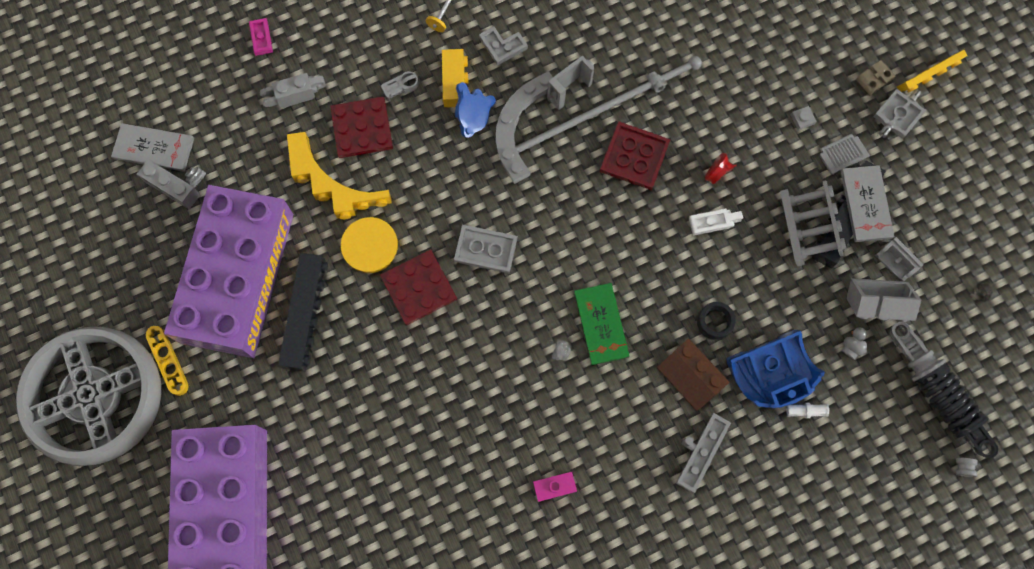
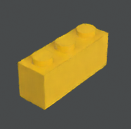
M463 49L442 50L444 107H456L458 102L456 85L461 82L468 83V72H465V67H468V56H464Z

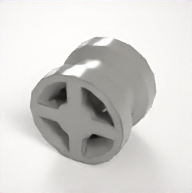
M956 458V463L958 464L956 475L977 477L975 466L978 464V460Z

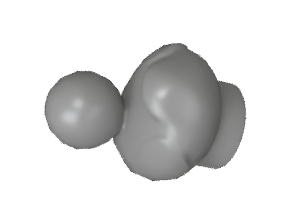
M861 327L852 331L853 337L845 338V347L842 349L843 353L854 360L857 356L864 355L867 352V343L861 341L866 338L867 332Z

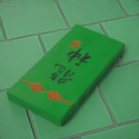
M612 283L574 290L591 366L629 358L630 355Z

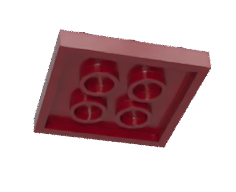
M385 97L330 105L339 158L393 149Z
M618 121L600 172L652 190L671 139Z
M431 249L380 275L406 326L457 300Z

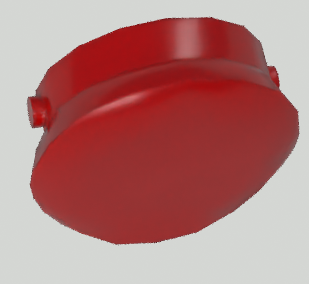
M722 153L711 165L704 176V180L709 181L713 185L737 165L729 162L727 153Z

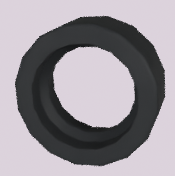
M723 302L708 303L702 308L697 317L699 331L711 340L725 338L733 331L736 324L734 311ZM719 310L726 315L727 326L724 330L714 332L706 326L705 317L709 311Z

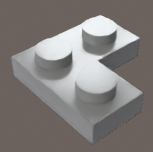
M495 27L479 34V39L497 66L528 49L527 43L519 32L504 40Z

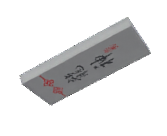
M121 123L111 157L115 160L143 165L149 159L162 168L185 172L194 137Z
M880 165L842 169L841 176L854 242L894 238Z

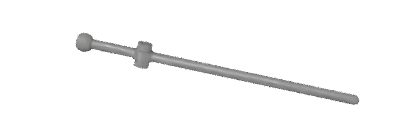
M692 56L689 58L688 63L661 76L657 75L656 72H651L647 76V83L517 145L516 149L520 153L649 89L655 90L658 93L665 88L663 84L665 81L690 69L698 70L702 65V61L698 56Z

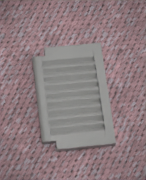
M849 134L820 148L821 154L819 155L831 175L870 156L859 137H854L853 134Z

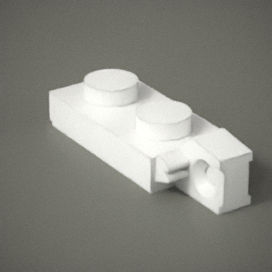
M727 209L689 216L693 236L729 229L735 226L734 223L741 222L743 219L742 211L731 213Z

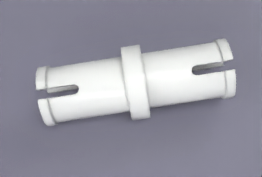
M810 403L787 405L786 413L787 417H828L829 405H811Z

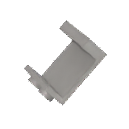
M582 55L548 81L547 98L558 110L564 107L565 88L580 77L588 87L592 85L593 63L590 60H586Z

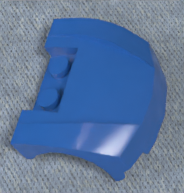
M792 330L778 336V339L749 351H742L725 358L739 389L758 407L780 408L797 403L815 391V387L825 374L823 370L817 368L807 355L800 330Z

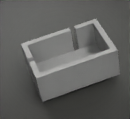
M851 278L846 298L856 317L861 319L875 318L876 316L880 320L916 321L921 304L920 297L914 292L910 283L900 281Z

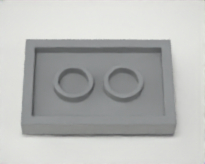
M462 224L454 262L510 274L518 236Z

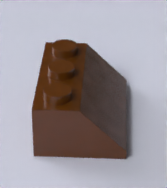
M689 338L657 367L696 411L701 409L730 383Z

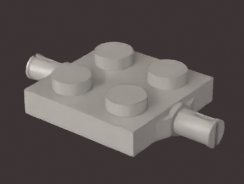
M898 89L893 92L873 116L884 125L883 129L879 132L881 137L885 138L890 131L896 133L902 139L908 134L927 111L916 101L921 95V91L917 93L918 89H915L910 96L903 94Z

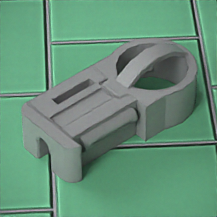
M407 71L383 83L381 88L386 99L391 101L390 98L403 92L406 94L416 90L419 84L418 77L415 73ZM414 78L416 80L411 86L404 85L410 79Z

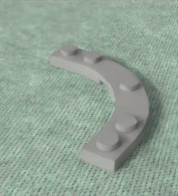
M549 71L520 87L506 102L498 118L496 126L498 155L504 169L514 184L530 176V171L521 159L515 146L514 133L519 116L535 100L547 94L548 81L553 78Z

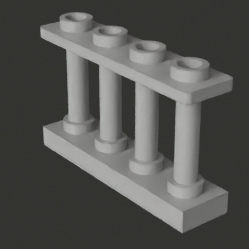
M826 180L823 181L824 189L798 196L790 195L788 189L780 191L797 266L805 265L804 258H807L809 255L838 249L839 255L844 256L843 250L846 249L844 238L840 239L839 236L842 227L840 220L836 221L835 214H838L837 205L831 201V197H834L832 185L828 186ZM822 197L827 199V207L802 213L793 211V206H796L797 203ZM827 214L831 216L832 224L803 231L801 229L797 230L796 223H800L799 221ZM834 231L836 242L809 248L801 247L800 241L803 238Z

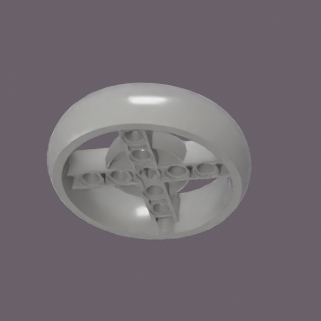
M91 326L73 329L48 341L27 363L20 377L16 393L18 420L31 444L41 453L55 461L74 466L105 463L131 450L147 434L159 410L161 379L151 354L132 336L106 327ZM100 342L116 345L129 353L136 364L114 373L103 367L93 366L86 344ZM80 355V360L76 363L75 360ZM64 356L69 374L62 381L58 396L40 403L41 390L47 375L53 366ZM86 373L85 380L81 381L82 375ZM131 375V380L125 383L126 377ZM112 383L111 389L106 391L107 385ZM141 386V397L136 413L128 426L116 436L110 416L116 411L121 400V394ZM73 399V404L68 407V402ZM53 407V413L49 415V410ZM98 409V415L94 418L93 413ZM66 417L77 424L86 425L93 449L75 450L64 447L51 438L44 426ZM104 427V434L99 436L100 429Z

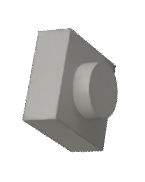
M809 106L791 113V117L798 130L815 125L817 122Z

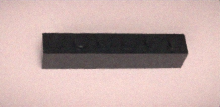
M865 161L861 166H860V165H857L856 167H866V166H876V165H874V164H872V163H870V162H868V161ZM880 168V169H881L882 178H883V176H884V174H885L886 171L883 170L882 168ZM841 195L836 203L838 205V214H835L836 221L840 220L842 231L839 232L840 239L844 238L847 246L853 232L846 196ZM829 216V218H828V220H830V223H829V224H832L831 216ZM834 231L820 234L822 238L820 241L817 240L814 246L836 242ZM838 249L813 254L811 258L832 269L839 262L841 256Z
M300 253L278 363V366L282 369L305 372L306 367L310 365L311 356L309 355V350L314 345V336L312 334L313 329H316L318 323L316 313L321 307V299L319 297L320 292H323L325 286L323 276L328 270V262H326L323 255Z

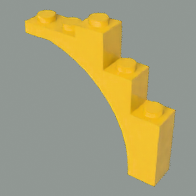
M306 132L287 134L292 178L295 183H307L311 180L312 194L316 200L328 201L332 198L333 209L337 218L342 220L350 219L351 216H356L355 209L357 208L365 210L370 206L384 207L392 203L389 190L369 193L354 190L336 182L315 162Z

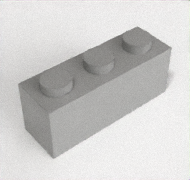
M149 159L137 173L145 183L189 210L200 196L193 186Z

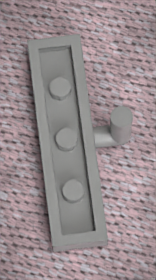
M713 413L697 444L693 443L692 437H687L682 441V445L690 449L692 453L676 484L693 494L696 492L731 422Z

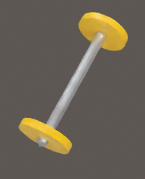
M446 0L437 18L433 16L427 17L426 24L430 28L438 32L445 31L446 25L441 21V18L451 0Z

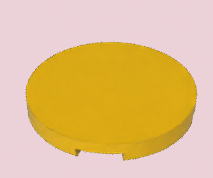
M374 217L362 218L353 222L345 230L341 239V251L346 262L352 268L364 273H376L387 268L395 258L398 250V239L393 228L387 222Z

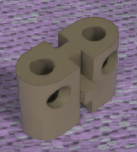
M880 60L870 69L859 75L856 81L871 96L879 91L881 87L891 82L896 76Z

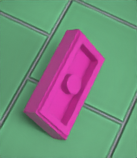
M267 18L249 21L255 56L273 53Z
M572 472L533 482L538 502L577 492Z

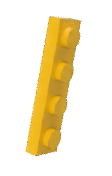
M965 50L948 57L897 86V89L901 92L907 90L909 93L917 89V84L920 82L925 84L933 80V75L939 76L947 72V67L951 66L953 68L961 64V59L967 56Z

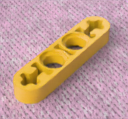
M151 326L146 331V339L167 388L174 395H184L188 391V382L169 338L164 334V329L159 326ZM155 331L160 333L158 334V339L162 343H158L157 339L153 338ZM162 347L168 348V354L165 357L159 356V350ZM174 364L176 367L174 373L167 374V366ZM173 378H176L177 382L182 384L180 386L181 390L174 389L177 385Z

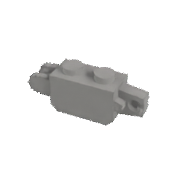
M304 73L271 83L272 86L260 90V96L268 97L275 95L263 100L262 103L265 107L279 104L280 107L285 108L314 99V93L326 87L323 76L313 77Z

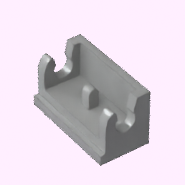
M897 237L875 255L900 282H904L923 266L921 261Z

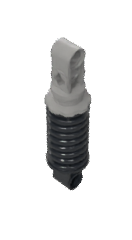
M898 322L892 325L890 335L904 356L910 361L908 363L909 368H913V371L916 373L912 378L913 382L920 383L922 391L929 390L925 393V396L927 398L933 396L929 402L931 404L938 403L934 405L935 410L943 409L939 412V416L944 417L947 415L943 421L945 423L951 422L948 424V428L953 433V437L957 439L965 436L978 455L985 458L995 457L999 451L998 445L983 426L989 420L988 416H985L983 412H979V406L974 404L973 398H969L970 394L965 391L963 385H960L959 379H954L956 375L950 372L951 368L946 363V360H937L933 356L934 352L926 349L924 343L907 323ZM897 326L904 327V336L901 337L895 333ZM985 443H989L991 446V451L988 454L982 452V445Z

